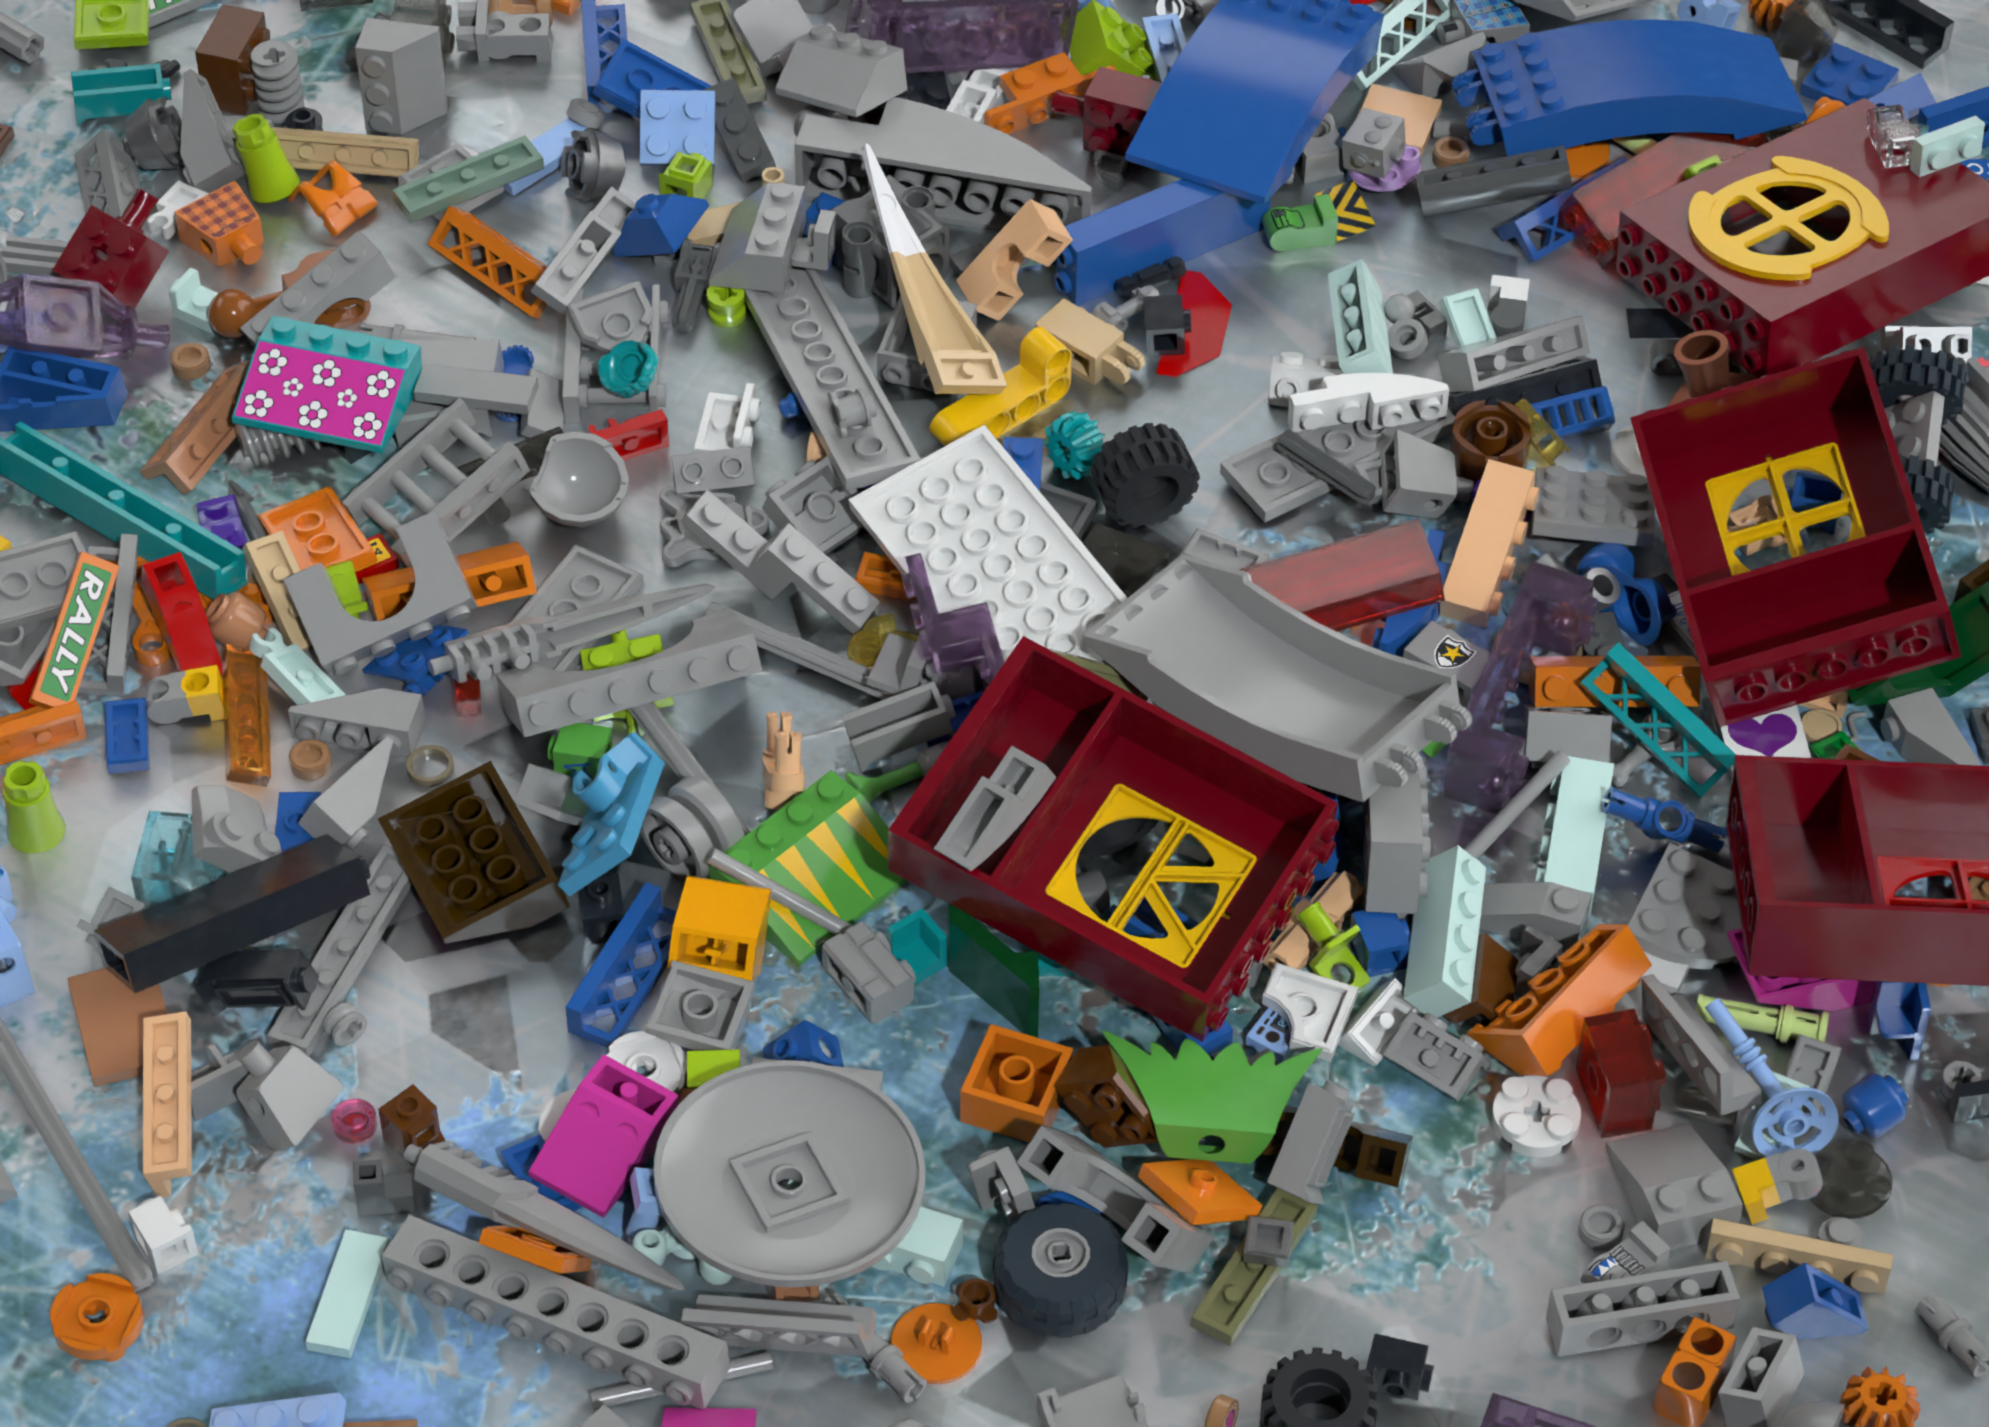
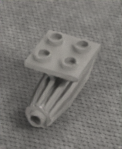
M1972 356L1967 360L1969 381L1965 386L1963 411L1961 415L1958 414L1956 420L1952 422L1947 419V424L1941 426L1939 451L1959 472L1989 492V366L1983 367Z

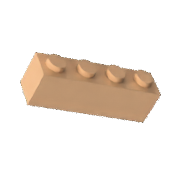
M1488 459L1439 599L1440 616L1487 628L1491 615L1498 616L1504 593L1499 592L1503 580L1510 581L1516 563V558L1511 557L1515 545L1522 546L1526 536L1528 523L1523 522L1527 510L1534 511L1539 498L1540 488L1535 487V471Z

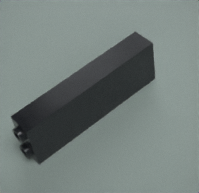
M326 834L94 930L105 968L134 993H138L371 895L367 884V879L371 877L370 870L363 856L355 854L349 850L346 844H341Z

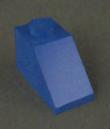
M1803 1263L1762 1287L1767 1305L1765 1306V1315L1769 1323L1777 1330L1796 1335L1798 1340L1860 1335L1869 1331L1859 1292L1807 1263Z

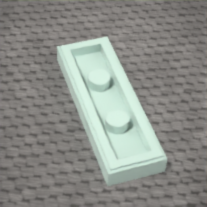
M345 1230L305 1341L308 1351L345 1358L352 1357L384 1266L381 1255L390 1244L389 1237Z

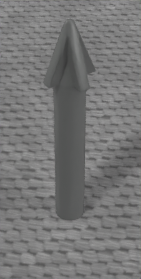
M229 480L228 495H235L239 516L251 540L254 541L267 536L250 503L254 500V497L236 482Z

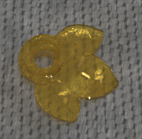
M892 613L875 616L865 623L862 631L857 632L852 637L847 646V656L854 662L873 668L889 633L917 642L920 634L896 630V621Z

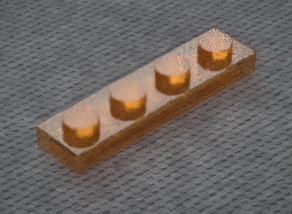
M226 644L222 653L226 781L267 787L271 778L267 673L260 667L263 658L254 655L247 647Z

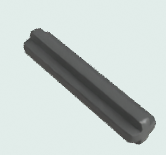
M1290 429L1285 430L1283 434L1279 435L1277 449L1362 505H1367L1374 498L1376 486Z

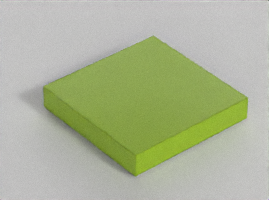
M75 0L73 39L75 50L149 45L150 0Z

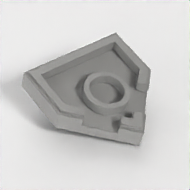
M639 280L567 305V313L582 344L606 353H610L614 346L622 341L633 340L643 342L654 315V311Z

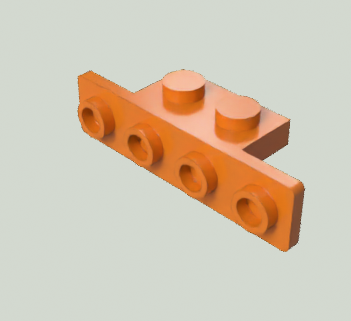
M1065 52L1002 74L1000 75L999 86L1011 102L987 110L985 112L984 124L1009 135L1017 130L1034 124H1040L1047 119L1061 115L1051 112L1052 99L1056 90L1084 97L1097 70L1081 75ZM1109 65V66H1107V67H1104V68L1116 70V68H1115L1113 65Z

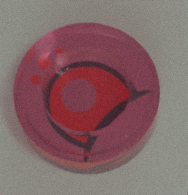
M349 1099L340 1103L332 1113L335 1135L341 1141L350 1144L362 1143L370 1139L377 1129V1117L374 1107L362 1099Z

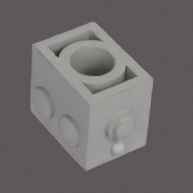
M1363 108L1342 139L1343 168L1384 179L1394 163L1400 161L1405 152L1404 118Z

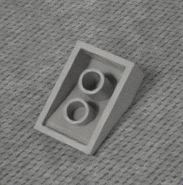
M1689 1123L1606 1143L1605 1148L1638 1223L1644 1221L1670 1247V1251L1708 1242L1713 1218L1739 1223L1743 1203L1728 1170Z

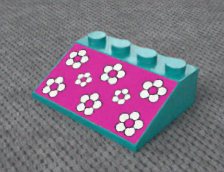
M272 315L258 338L232 415V423L382 454L414 398L413 391L422 370L421 345Z

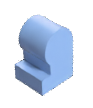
M1681 0L1678 4L1677 13L1680 21H1693L1733 30L1743 5L1733 0L1718 2L1717 0Z

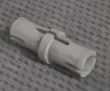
M1934 1292L1924 1297L1935 1310V1313L1921 1301L1918 1303L1915 1312L1937 1333L1940 1345L1946 1351L1952 1350L1974 1377L1986 1374L1988 1371L1976 1357L1989 1366V1350L1972 1333V1325L1964 1318L1959 1319L1938 1293Z

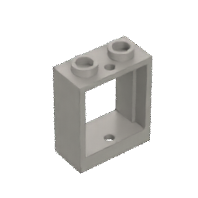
M900 295L877 351V380L935 392L927 368L920 365L918 357L898 353L907 330L910 329ZM957 300L977 328V304Z

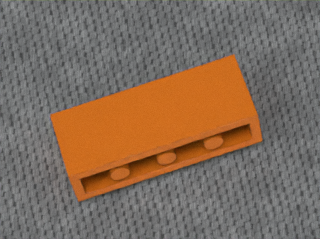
M518 541L456 556L478 607L537 593L529 554ZM413 566L362 578L365 595L374 621L391 618L407 605L415 586Z

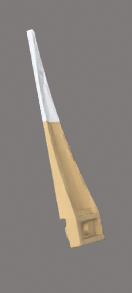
M866 143L861 149L862 157L920 365L927 368L935 394H1000L1007 387V383L995 351L978 331L942 279L907 220L871 146Z

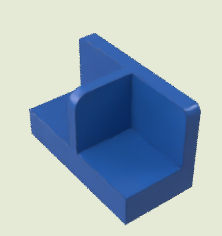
M1876 981L1867 1017L1869 1034H1880L1886 1039L1905 1038L1909 1060L1919 1059L1931 1013L1926 983Z

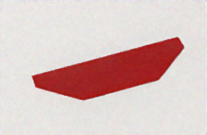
M1187 270L1185 276L1181 277L1177 294H1182L1183 310L1190 309L1192 332L1184 333L1185 354L1161 355L1156 373L1158 375L1177 377L1220 356L1232 304L1201 272Z

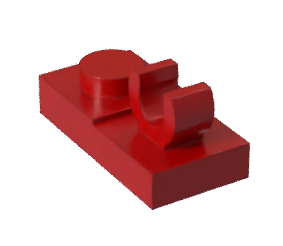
M662 409L625 420L621 424H617L613 418L607 419L608 428L599 431L595 429L593 424L588 426L589 433L596 434L612 443V447L624 461L669 447L668 420Z

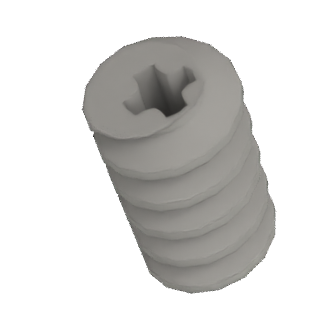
M268 40L257 45L251 52L257 104L259 105V114H262L265 119H271L274 124L285 123L289 113L304 107L298 53L287 42Z
M235 424L243 458L245 460V457H250L255 466L260 465L261 453H265L268 459L274 462L276 449H280L286 458H290L292 445H295L301 454H305L307 441H311L316 450H321V441L249 426L247 429L245 425Z

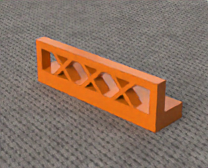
M449 205L427 244L525 313L539 319L547 303L536 297L532 305L527 303L523 286L536 283L548 266L471 213ZM453 225L459 231L461 245L448 248L442 243ZM480 246L485 247L487 263L474 266L471 249ZM509 264L512 269L513 281L501 285L498 279L497 267Z
M77 700L50 709L36 706L1 717L0 766L87 739L82 713Z

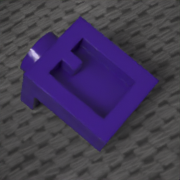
M235 495L213 498L196 504L199 526L242 550L248 541L240 520Z

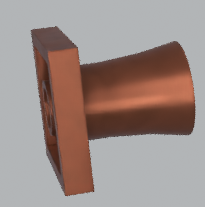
M1713 330L1693 332L1680 339L1674 347V356L1683 372L1685 380L1667 406L1758 378L1754 375L1729 372L1728 340L1725 335Z

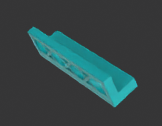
M1619 642L1581 681L1580 685L1699 799L1734 765L1736 754ZM1609 667L1621 678L1622 694H1605L1593 682ZM1627 685L1636 694H1627ZM1613 701H1622V710ZM1628 701H1645L1651 707L1652 723H1635L1628 716ZM1657 714L1667 723H1657ZM1642 729H1652V738ZM1658 729H1674L1681 736L1682 752H1665L1658 745ZM1687 742H1688L1697 752H1688ZM1672 758H1682V767ZM1688 758H1704L1716 771L1702 785H1699L1688 774Z

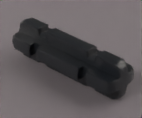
M1174 256L1164 260L1161 265L1156 263L1134 272L1132 277L1127 275L1117 279L1115 282L1117 294L1120 298L1130 299L1131 292L1138 287L1142 288L1150 284L1157 288L1169 283L1170 279L1174 281L1184 277L1187 273L1185 263L1182 258Z

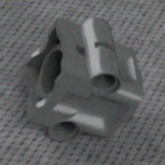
M888 175L886 179L907 220L942 279L945 280L949 273V228L935 218L934 193L929 188L919 185L905 188L892 176ZM871 189L864 196L847 200L832 209V211H836L833 265L843 272V287L848 296L856 299H865L875 293L895 309L901 294Z

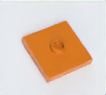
M1185 1159L1143 1163L1138 1175L1144 1184L1192 1226L1249 1220V1216L1258 1217L1262 1208L1260 1202L1212 1161Z
M511 1225L487 1226L483 1228L478 1241L481 1245L559 1274L589 1271L592 1263L590 1258L557 1245L523 1228H516Z

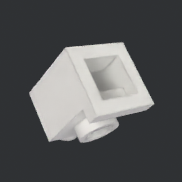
M161 1196L147 1199L140 1203L138 1207L128 1211L134 1238L157 1275L198 1255L193 1229L189 1224H185L177 1208L169 1210Z

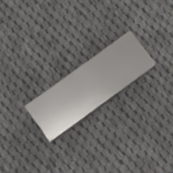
M424 363L413 392L415 401L452 405L461 398L469 408L529 415L539 384L538 378L533 376Z

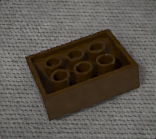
M491 761L378 818L381 827L445 944L532 927L570 907L564 891L558 886L559 880Z

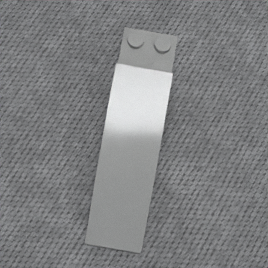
M894 97L887 101L879 125L805 114L795 142L796 185L805 186V200L815 201L822 192L844 201L860 198L871 190L861 153V149L867 143L871 146L885 177L888 175L892 176L905 188L919 185L929 188L934 193L935 218L942 223L1000 232L1029 199L1053 209L1064 226L1091 216L1092 187L1018 139L962 115L924 103Z

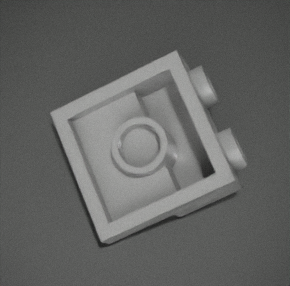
M828 456L818 463L810 460L795 473V478L787 483L782 479L772 485L765 493L767 499L762 509L777 528L781 530L788 523L791 524L825 555L865 529L851 511L848 500L859 494L857 489L846 491Z

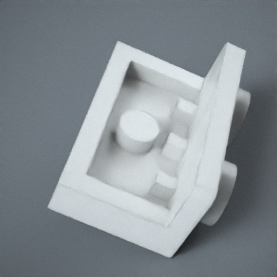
M1282 352L1280 356H1273L1268 403L1274 406L1289 407V396L1291 394L1322 389L1323 377L1344 374L1339 367L1338 356L1322 355L1319 357V360L1306 359L1303 354L1297 352Z
M746 383L743 396L708 393L694 446V453L750 446L751 450L754 427L750 426L751 422H758L761 409V399L755 398V384Z

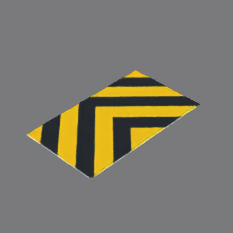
M1353 179L1315 194L1316 196L1329 194L1338 215L1337 241L1376 227Z

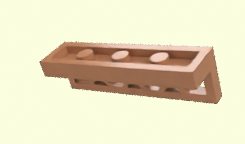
M251 360L225 369L139 471L146 480L165 474L182 494L192 491L237 436L235 423H232V415Z

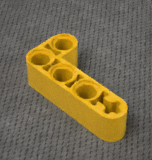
M1044 327L1032 329L1021 342L1019 365L1003 373L1007 387L1000 394H968L944 408L933 418L929 428L930 434L944 447L983 425L988 428L995 438L1000 437L1064 397L1071 384V350Z

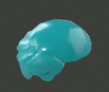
M633 340L622 341L614 346L609 354L603 355L598 361V375L601 385L611 394L619 397L632 398L634 395H639L640 392L646 391L650 383L655 380L658 357L653 348L648 344Z

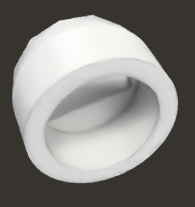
M1157 0L1155 4L1156 16L1166 15L1165 0ZM1171 0V14L1178 13L1179 19H1181L1185 11L1184 2L1182 0Z

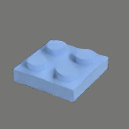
M641 90L640 166H669L676 153L681 152L688 155L699 153L708 161H712V167H715V91Z

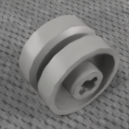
M696 776L683 778L669 789L666 797H658L652 801L640 829L646 845L656 860L668 873L685 883L688 875L707 878L710 875L707 860L714 848L724 853L744 837L739 819L730 804L713 786Z

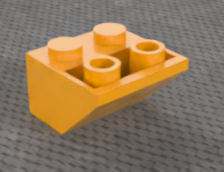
M688 875L672 927L667 968H670V964L674 960L753 981L762 970L772 889Z

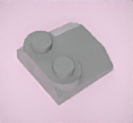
M226 785L196 786L192 789L194 857L229 873H234L282 853L278 838L267 830L265 817L258 800Z
M672 960L668 978L650 1023L647 1022L645 1033L692 1049L693 1051L736 1050L749 1016L755 992V982Z

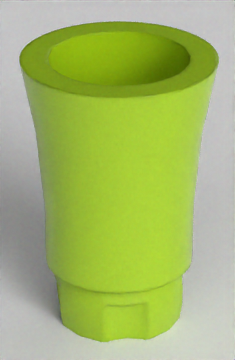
M251 114L238 120L233 126V133L237 140L236 147L247 176L251 198L259 203H271L286 198L300 184V178L288 161L274 129L270 127L267 119L262 114Z
M18 761L6 768V776L3 779V796L7 812V839L15 849L24 853L35 854L48 851L62 840L66 831L65 821L57 809L49 781L41 766L34 761Z

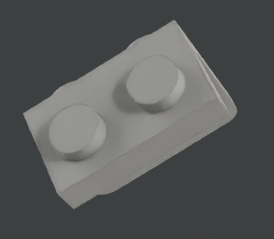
M748 0L730 14L731 20L764 77L779 71L782 72L796 40L811 33V29H813L798 0ZM829 22V23H827V24H825V25H822V26H830V27L833 28V30H835V28H834V26L832 25L831 22Z

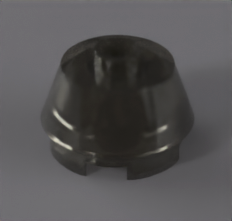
M1794 0L1779 16L1783 21L1778 28L1777 34L1774 35L1769 32L1767 36L1771 38L1779 57L1797 60L1798 67L1808 69L1817 61L1825 58L1830 52L1837 35L1838 26L1820 0Z

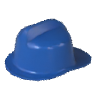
M1601 566L1600 568H1605L1616 576L1620 583L1621 593L1615 603L1600 612L1613 611L1618 627L1638 644L1648 646L1655 643L1660 636L1661 628L1677 614V609L1670 602L1665 588L1655 579H1634L1615 566Z

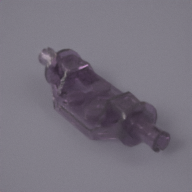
M22 273L0 284V303L8 301L6 310L0 311V344L28 351L93 358L118 356V358L128 360L132 356L136 345L167 349L169 345L170 333H164L169 332V325L139 323L135 308L123 305L99 282ZM102 312L117 319L116 327L103 324Z

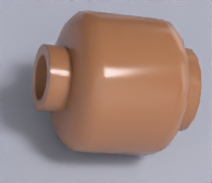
M232 592L227 595L224 593L219 594L205 612L213 638L233 652H240L249 647L252 634L257 633L261 639H264L267 629L264 628L266 620L265 611L239 592Z

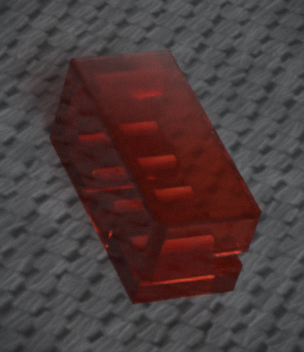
M466 674L467 681L459 683L455 680L458 717H466V711H470V716L483 715L481 680H474L468 674Z

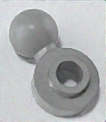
M1404 294L1393 295L1386 301L1384 306L1386 318L1394 323L1388 331L1389 346L1398 358H1416L1425 351L1428 345V336L1423 325L1419 321L1412 319L1415 312L1413 301ZM1414 340L1412 343L1404 345L1407 341Z

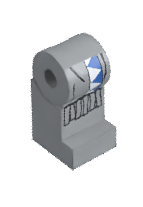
M1641 1221L1630 1230L1628 1238L1609 1252L1596 1257L1586 1267L1580 1278L1581 1283L1586 1284L1666 1271L1670 1247L1644 1221Z

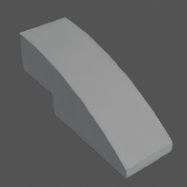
M1011 746L990 779L984 776L980 778L934 849L960 866L972 871L998 849L1020 826L1056 779V776L1045 764Z

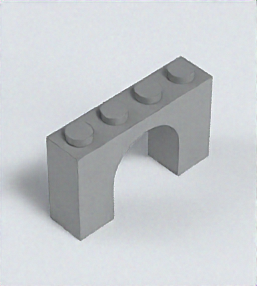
M433 511L396 528L414 569L415 586L407 605L391 618L381 621H364L350 615L341 601L329 571L321 562L284 579L320 664L328 674L335 672L337 675L350 672L359 666L358 661L371 655L374 658L385 656L396 649L395 644L408 638L412 641L422 639L434 631L432 627L445 621L452 624L464 620L470 616L471 609L478 607L442 524Z
M1041 1126L1017 1161L1018 1165L1049 1188L1076 1196L1122 1226L1127 1232L1121 1241L1155 1266L1190 1274L1215 1237L1200 1225H1190L1155 1192L1078 1136Z

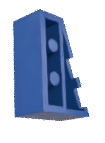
M10 343L0 364V432L15 431V424L20 421L35 430L115 425L128 396L120 368Z

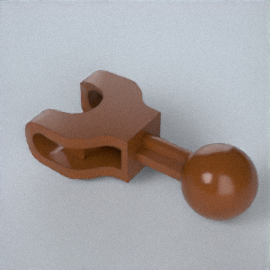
M335 249L309 254L299 263L297 269L283 274V291L251 298L247 293L238 289H227L218 293L211 300L208 308V319L212 328L218 334L227 338L244 336L240 328ZM360 298L343 299L328 307L316 319L314 324L326 325L337 329L358 324L369 315L371 303L369 300L365 301ZM353 304H357V305H355V306H353V307H351V308L344 309V307H348V306H351V305H353Z

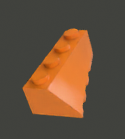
M1598 924L1557 958L1561 964L1560 967L1537 974L1527 983L1531 989L1527 994L1513 1003L1507 999L1494 1010L1498 1017L1485 1028L1478 1023L1467 1032V1035L1480 1043L1485 1048L1484 1050L1519 1075L1545 1077L1555 1073L1562 1066V1060L1575 1047H1578L1587 1040L1588 1033L1593 1027L1614 1011V1005L1626 992L1631 991L1640 983V977L1652 966L1628 925Z

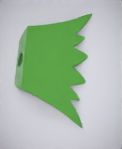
M1104 1030L1101 1031L1133 1076L1151 1113L1159 1144L1165 1155L1172 1158L1252 1163L1270 1143L1293 1090L1323 1050L1319 1048L1304 1052L1276 1066L1274 1052H1269L1258 1058L1250 1066L1239 1043L1227 1046L1214 1060H1211L1210 1056L1196 1042L1187 1038L1183 1041L1177 1058L1173 1059L1163 1047L1155 1042L1150 1043L1151 1055H1148L1123 1038ZM1214 1135L1224 1140L1225 1147L1198 1145L1203 1137Z

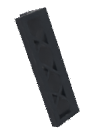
M1809 0V3L1922 70L1949 49L1955 21L1918 0ZM1852 11H1864L1870 14L1871 18H1859L1852 14ZM1881 28H1893L1899 31L1900 35H1888L1881 31ZM1910 45H1923L1929 50L1921 54L1912 49Z
M1576 357L1476 391L1449 392L1447 407H1451L1453 415L1456 416L1460 409L1475 401L1486 400L1485 405L1497 406L1499 401L1516 406L1527 416L1525 408L1527 405L1587 389L1602 387L1597 359Z

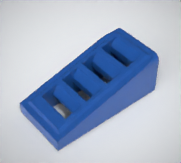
M1606 386L1583 390L1525 407L1535 444L1609 430L1615 423V415ZM1590 403H1593V404H1594V408H1595V412H1596V416H1597L1596 419H1594V415H1593V412H1592V408H1591V404H1590ZM1578 405L1580 406L1584 421L1578 423L1574 406ZM1558 409H1564L1568 426H1562ZM1548 411L1553 430H1546L1542 412Z

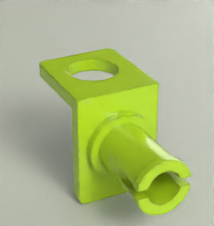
M1319 901L1307 907L1296 917L1319 946L1316 950L1318 954L1309 963L1316 975L1332 979L1331 969L1333 965L1344 964L1353 973V981L1350 985L1358 987L1359 990L1370 982V977L1347 947L1361 930L1358 925L1353 926L1346 932H1340L1321 907Z

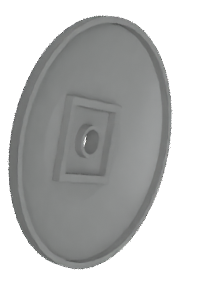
M779 1060L749 1064L727 1071L705 1082L691 1092L670 1115L658 1139L654 1156V1186L658 1204L666 1222L679 1240L697 1257L726 1274L745 1281L775 1287H808L832 1283L860 1273L878 1263L904 1239L918 1216L925 1189L926 1166L923 1149L913 1125L898 1105L880 1089L852 1073L836 1067L807 1061ZM783 1179H791L799 1182L801 1186L794 1190H785L777 1183Z

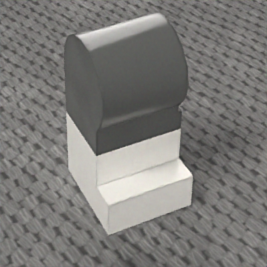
M1492 274L1488 310H1493L1490 321L1496 337L1523 330L1530 279Z

